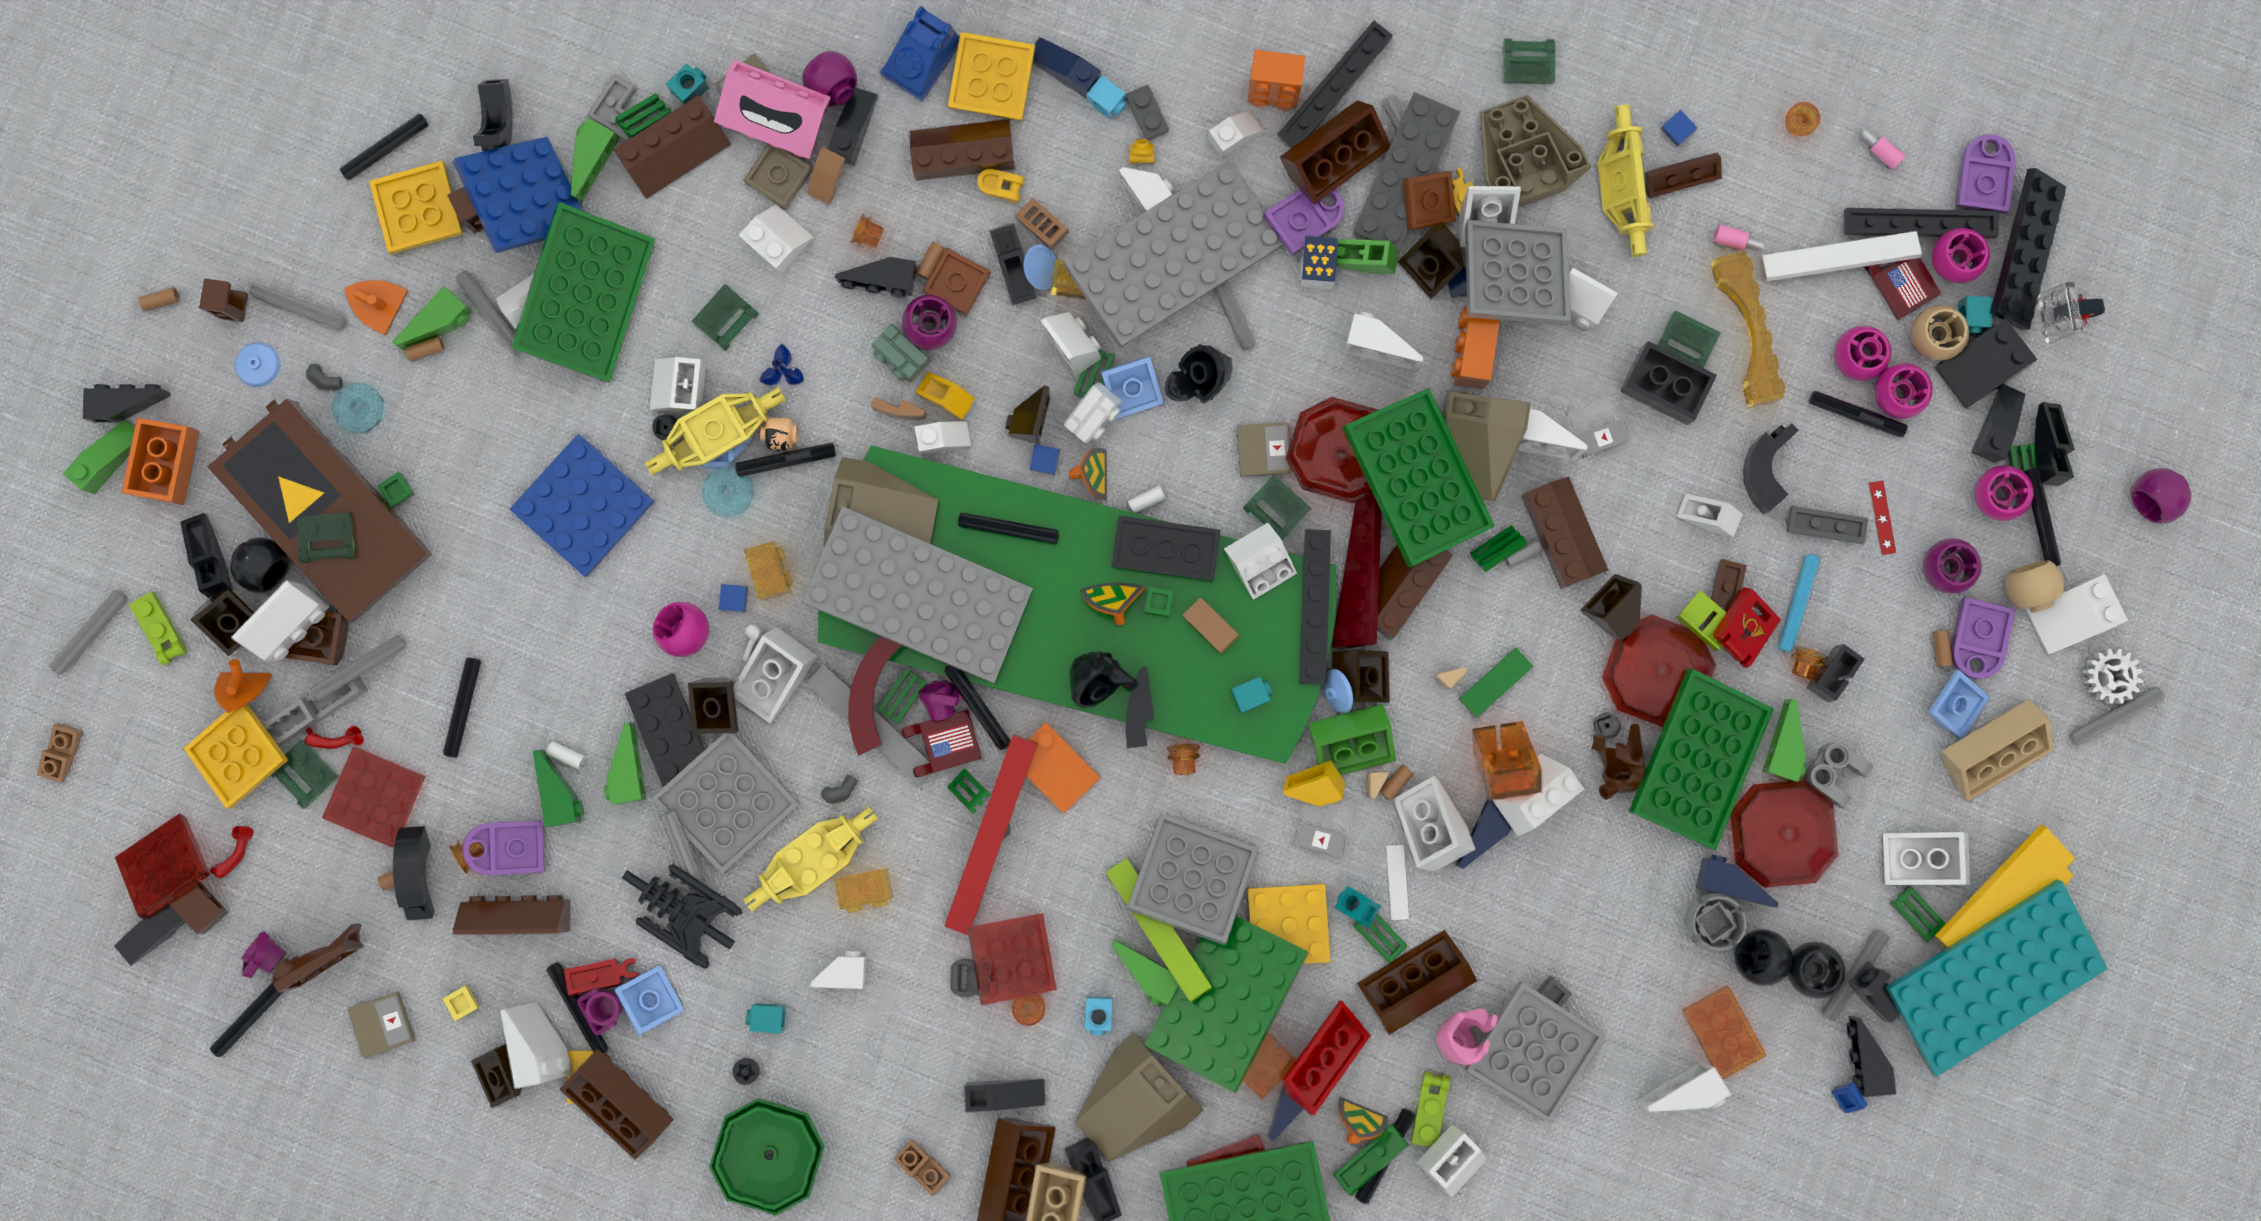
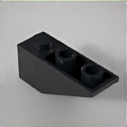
M888 257L835 274V279L841 284V287L854 290L857 286L866 288L865 291L880 294L881 291L890 292V295L893 297L905 298V295L912 296L917 264L913 260Z
M95 384L94 388H84L83 419L93 423H119L170 397V392L161 389V385L145 384L144 388H136L135 385L120 384L119 388H110V385Z
M1853 1015L1849 1016L1846 1030L1852 1042V1049L1849 1050L1850 1061L1854 1064L1855 1069L1852 1083H1855L1864 1097L1896 1095L1893 1066L1862 1019Z
M1044 1079L966 1082L964 1085L965 1112L997 1111L1045 1105Z

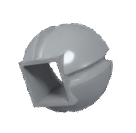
M1709 893L1702 895L1699 902L1694 901L1686 914L1685 925L1688 935L1694 937L1693 942L1695 945L1709 952L1721 953L1730 950L1732 944L1737 945L1740 943L1746 931L1747 921L1744 911L1738 909L1739 905L1735 899L1722 893ZM1713 908H1716L1727 925L1710 937L1698 919Z

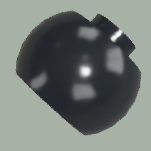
M256 537L241 543L234 550L230 570L236 583L250 592L265 593L272 590L283 579L288 570L289 559L288 555L275 541L269 538Z
M1757 929L1745 934L1740 943L1736 945L1734 961L1737 970L1748 982L1757 986H1771L1781 982L1788 975L1792 967L1793 955L1790 945L1780 934L1768 929Z
M1813 941L1798 946L1792 952L1793 963L1787 976L1795 990L1806 997L1819 999L1831 996L1840 989L1845 979L1846 968L1842 956L1836 949L1826 943ZM1819 953H1821L1824 955L1828 962L1825 963L1823 960L1815 957L1819 956ZM1814 962L1817 966V972L1810 976L1808 966ZM1829 969V975L1825 982L1822 983L1821 981L1826 977ZM1804 979L1812 981L1813 987L1809 986Z

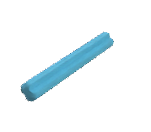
M1812 554L1805 556L1778 649L1790 653L1794 649L1819 566L1820 558Z

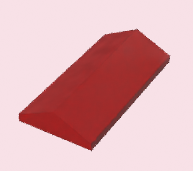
M1338 1001L1282 1079L1287 1095L1313 1116L1371 1036L1343 1001Z

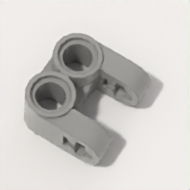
M1828 743L1819 749L1817 758L1806 769L1803 779L1809 788L1835 806L1844 809L1851 797L1834 785L1841 769L1846 766L1859 776L1866 777L1873 766L1842 743ZM1833 749L1839 754V758L1835 763L1830 759V752ZM1818 770H1821L1824 774V781L1821 784L1815 778Z

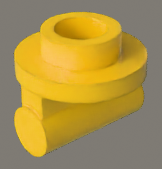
M1136 139L1134 143L1129 145V163H1154V145L1149 143V140Z

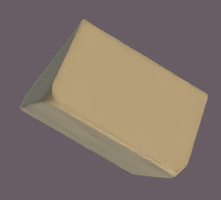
M1466 667L1434 675V678L1446 689H1451L1468 672V669Z
M1389 772L1367 774V794L1369 799L1376 798Z

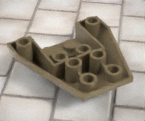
M1528 95L1481 111L1487 186H1520L1521 192L1518 207L1565 191L1591 168L1581 145Z
M1446 389L1442 416L1482 500L1495 502L1527 430L1531 403L1473 395L1467 392Z
M842 457L833 482L824 531V547L842 506L931 544L939 500L868 461Z
M1135 1032L1114 1049L1075 1120V1124L1090 1140L1096 1143L1097 1148L1109 1161L1185 1128L1204 1110L1191 1094L1184 1090L1153 1056L1151 1050L1144 1046L1145 1043Z

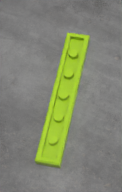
M1126 858L1106 871V874L1128 906L1139 875ZM1132 912L1190 1002L1212 989V986L1172 926Z

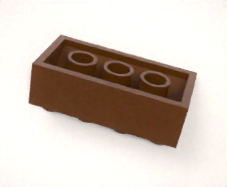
M698 95L613 150L647 199L731 144L719 125L714 122L712 114Z
M1356 100L1281 155L1280 159L1289 178L1312 204H1316L1388 151L1391 144L1374 106Z
M1009 119L910 130L912 170L916 181L978 174L986 169L999 171L1015 169Z
M1569 477L1547 483L1522 495L1560 590L1608 571Z
M1398 545L1395 546L1379 568L1378 632L1389 640L1395 638L1453 557V554L1446 550L1408 568Z
M523 895L521 900H511V896H495V901H485V896H469V901L460 902L453 926V935L558 934L570 931V900H562V895H546V900H537V895Z
M1443 930L1357 984L1377 1018L1390 1035L1477 982V979L1468 961L1448 933Z
M599 1049L559 1089L635 1160L674 1120L665 1108L659 1106L650 1098L647 1091L635 1084L626 1072L621 1071L612 1062L611 1058Z
M997 1118L977 1221H1027L1036 1165L1049 1162L1056 1127L1019 1119Z

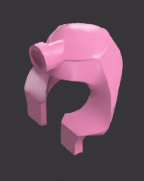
M1476 1009L1465 1013L1457 1012L1446 1020L1436 1033L1437 1046L1440 1053L1450 1063L1470 1065L1479 1062L1488 1052L1490 1041L1486 1040L1477 1047L1470 1027L1476 1026L1483 1033H1488L1495 1027L1498 1016L1493 1014L1490 1017L1485 1009Z

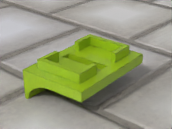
M1699 590L1676 618L1714 651L1721 649L1720 640H1717L1713 633L1726 612ZM1714 611L1716 615L1702 631L1698 628Z

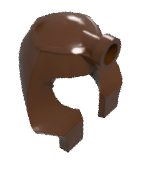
M1637 723L1630 726L1627 745L1617 743L1616 748L1606 747L1604 736L1593 735V745L1591 748L1599 753L1605 767L1602 773L1605 784L1599 787V793L1605 800L1612 798L1615 793H1629L1637 790L1644 778L1646 765L1641 744L1640 726Z

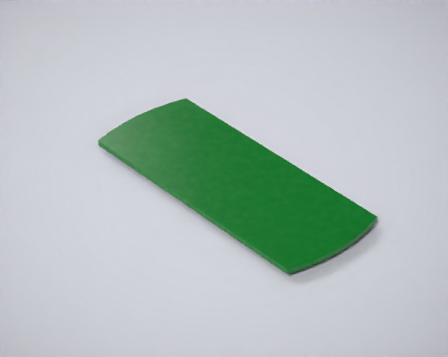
M871 445L863 461H868L939 500L931 545L1033 588L995 683L992 684L963 671L971 683L1126 723L1127 709L1132 690L1128 691L1122 685L1111 696L1094 707L1080 708L1071 700L1069 672L1074 659L1089 652L1102 651V653H1111L1113 659L1117 660L1120 666L1134 679L1137 678L1142 667H1147L1154 719L1144 720L1145 728L1283 764L1287 763L1303 734L1321 687L1320 684H1300L1303 556L1288 553L1297 574L1254 600L1248 593L1224 548L1238 540L1221 535L1214 581L1112 567V559L1119 516L1162 522L1167 521ZM960 513H968L1056 529L1059 531L1058 542L1052 544L964 528L958 525V518ZM1330 564L1327 662L1333 637L1337 600L1336 565ZM1104 583H1129L1141 585L1145 588L1124 611L1125 623L1123 625L1115 624L1114 615L1097 611L1084 601L1080 589ZM1149 586L1174 591L1169 617L1144 612ZM1200 597L1239 635L1222 654L1182 616ZM818 610V643L865 655L875 641L881 637ZM901 646L888 660L947 676L944 672L947 664L904 646ZM1258 677H1261L1262 682L1267 680L1272 691V695L1269 696L1271 701L1240 713L1231 689Z

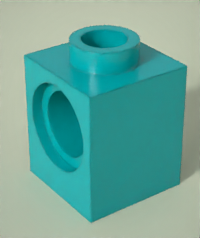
M687 63L666 83L669 91L683 105L698 95L701 96L709 88L705 82L706 75L697 66L693 69ZM686 81H695L691 88H683Z
M1966 296L1958 301V311L1961 312L1968 323L1969 335H1982V332L1992 327V314L1990 311L1993 297Z
M1261 677L1231 689L1240 713L1271 701L1269 698L1272 695L1271 688L1267 680L1262 682Z
M1346 886L1345 890L1339 894L1334 908L1369 928L1381 905L1351 887ZM1359 901L1358 907L1353 910V905Z
M761 1003L751 1005V1009H747L746 1025H750L749 1032H784L786 1005Z

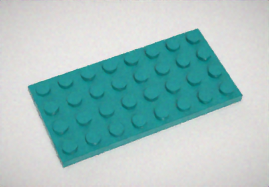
M2055 880L1886 986V989L1931 1074L1937 1077L2108 968L2063 881Z

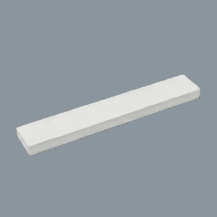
M1917 231L1767 254L1762 255L1761 260L1767 282L1920 258L1922 252Z

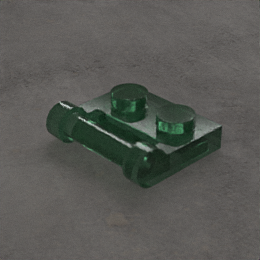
M1512 38L1503 39L1504 84H1554V39H1546V41H1512ZM1512 51L1545 52L1546 56H1512Z
M724 284L696 315L692 323L724 351H727L730 347L729 343L759 313ZM740 308L744 310L743 314L720 337L717 333Z
M1675 310L1656 345L1704 368L1721 332ZM1669 339L1701 353L1699 358L1696 359L1667 345Z
M1273 474L1243 509L1248 514L1251 512L1263 524L1269 523L1283 541L1311 510V507ZM1261 500L1287 522L1284 528L1257 505Z
M351 512L296 517L300 563H309L310 560L339 557L355 559ZM344 539V547L310 550L309 542Z
M300 740L285 754L288 761L271 775L272 778L276 777L298 800L297 804L302 809L308 807L339 777L305 743V740ZM288 766L311 788L307 794L284 771Z

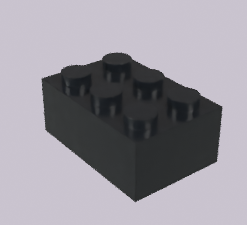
M1647 341L1641 347L1620 392L1689 425L1695 421L1717 375Z

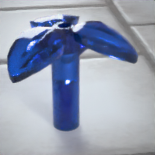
M780 344L774 353V360L772 361L774 368H768L760 376L761 383L766 385L778 384L782 375H784L787 384L797 385L804 381V376L800 369L787 368L792 361V356L785 345Z

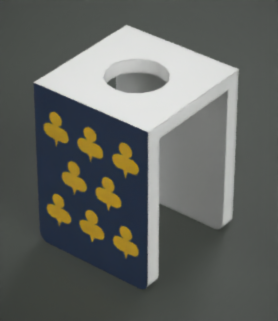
M1305 237L1304 249H1302L1300 287L1333 288L1336 275L1337 238Z

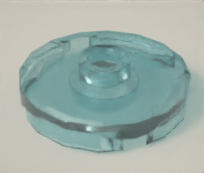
M360 382L350 383L342 387L335 395L332 403V414L337 424L344 430L356 434L367 433L376 425H379L385 412L384 400L379 392L372 386ZM359 403L360 409L355 412L354 406Z
M723 466L713 470L706 477L702 488L704 503L712 512L724 517H733L743 513L750 506L754 494L750 478L748 476L739 477L735 467ZM725 487H731L729 495L723 494Z

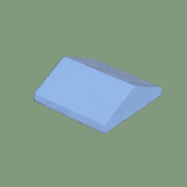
M1150 356L1101 371L1105 387L1122 400L1118 407L1121 411L1116 419L1164 404Z
M1956 669L1928 712L1935 723L1957 738L1963 739L1990 697L1960 670Z
M661 965L614 989L638 1036L684 1011Z

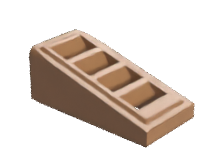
M1033 198L1015 215L1028 230L1051 250L1068 234V229ZM1034 207L1036 211L1027 220L1024 216ZM1041 214L1043 218L1034 226L1032 222ZM1048 220L1050 224L1041 232L1039 228ZM1055 227L1057 230L1048 238L1046 235Z

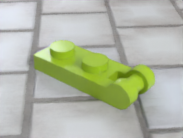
M149 592L129 604L156 652L158 661L163 666L172 662V658L177 655L181 657L188 652L155 592ZM171 642L172 647L166 649L164 645Z
M1429 1071L1423 1072L1410 1141L1412 1144L1431 1147L1439 1139L1447 1092L1450 1085L1449 1075L1442 1074L1441 1076L1432 1075V1072ZM1431 1085L1439 1087L1438 1094L1429 1092Z

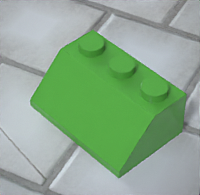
M1383 704L1308 723L1317 764L1319 765L1331 760L1340 775L1396 761L1391 724Z

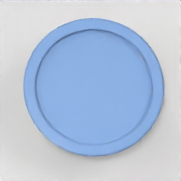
M1041 244L1032 246L1024 258L1023 268L1025 276L1035 288L1047 290L1055 284L1058 277L1057 259L1052 250L1047 246Z
M261 342L246 345L240 350L235 360L237 376L243 383L252 387H262L271 383L278 375L280 369V359L275 349Z
M1337 669L1329 670L1326 674V685H1323L1325 697L1335 711L1343 714L1348 713L1353 705L1351 686L1342 672Z

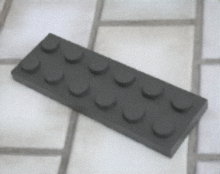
M1416 92L1413 93L1353 230V234L1368 240L1391 241L1400 251L1409 231L1407 227L1403 178L1434 173L1461 111Z

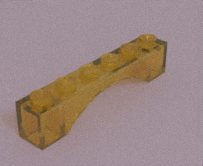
M1746 251L1716 257L1710 263L1716 287L1725 293L1737 306L1744 317L1749 331L1751 343L1750 362L1742 383L1748 408L1778 402L1784 398L1785 384L1782 379H1779L1777 371L1779 369V361L1772 352L1771 345L1773 339L1771 332L1766 329V311L1763 306H1760L1758 298L1760 289L1758 283L1754 282L1752 272L1754 267L1752 259L1747 256Z

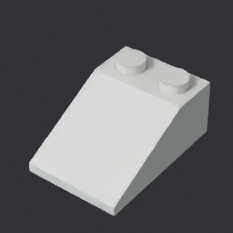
M1468 186L1460 208L1458 221L1460 247H1466L1465 225L1467 220L1515 224L1521 187Z
M1367 312L1354 314L1349 326L1343 353L1417 371L1423 361L1422 355L1381 320L1375 319L1373 314Z
M1530 406L1527 430L1518 451L1575 461L1587 450V444L1543 412L1533 410L1534 407Z
M2105 574L2091 577L2065 589L2062 596L2053 601L2054 606L2039 612H2031L2030 608L2024 609L2047 655L2128 621Z
M778 627L773 628L762 635L734 685L735 699L768 723H772L807 675L817 655Z
M1432 776L1394 798L1418 869L1435 872L1475 850L1467 825L1436 776Z
M1883 833L1885 885H1970L1968 833Z
M537 1002L500 1010L515 1088L541 1084L572 1074L568 1050Z
M1701 1061L1639 1098L1636 1102L1640 1107L1649 1112L1704 1109L1710 1107L1714 1109L1723 1105L1726 1102L1725 1098L1731 1094L1716 1068Z

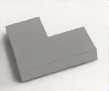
M614 74L588 112L587 117L613 131L624 141L629 140L630 138L615 122L616 116L625 112L624 108L637 89ZM641 121V122H638L637 124L633 125V126L630 127L629 129H630V130H633L634 128H636V127H638L639 125L643 124V122H642V121Z

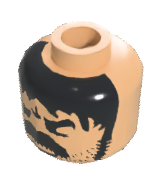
M769 418L766 426H761V441L766 442L769 450H791L794 444H798V425L794 424L791 418Z

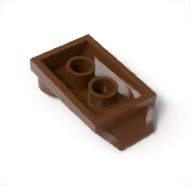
M324 612L325 616L306 630V636L288 649L289 653L285 658L338 665L344 654L348 631L347 620L341 614Z
M360 923L351 924L327 947L313 950L299 958L298 956L290 960L286 958L275 964L274 968L276 970L271 974L273 976V985L278 993L297 989L363 948L359 937L362 925Z

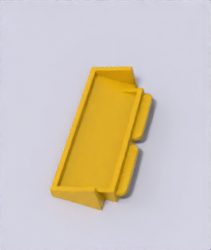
M2040 824L1940 929L1935 937L1943 948L1946 949L2055 880L2063 881L2066 886L2074 876L2067 867L2075 860V857L2047 827Z

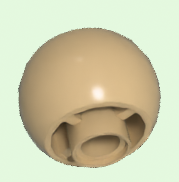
M1945 305L1925 309L1915 319L1911 328V340L1915 349L1923 357L1934 361L1949 360L1957 356L1964 349L1969 339V326L1965 317L1955 308ZM1934 319L1941 320V322H1936L1932 324ZM1932 330L1938 332L1940 336L1939 341L1932 337Z
M2046 560L2028 564L2008 572L2004 587L2008 599L2014 606L2019 609L2030 608L2031 612H2039L2053 607V601L2062 596L2064 578L2060 569L2051 561Z

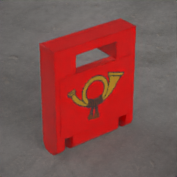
M1743 587L1714 631L1713 636L1720 640V645L1742 667L1748 668L1753 664L1781 619L1752 588ZM1755 606L1762 615H1757L1752 607Z

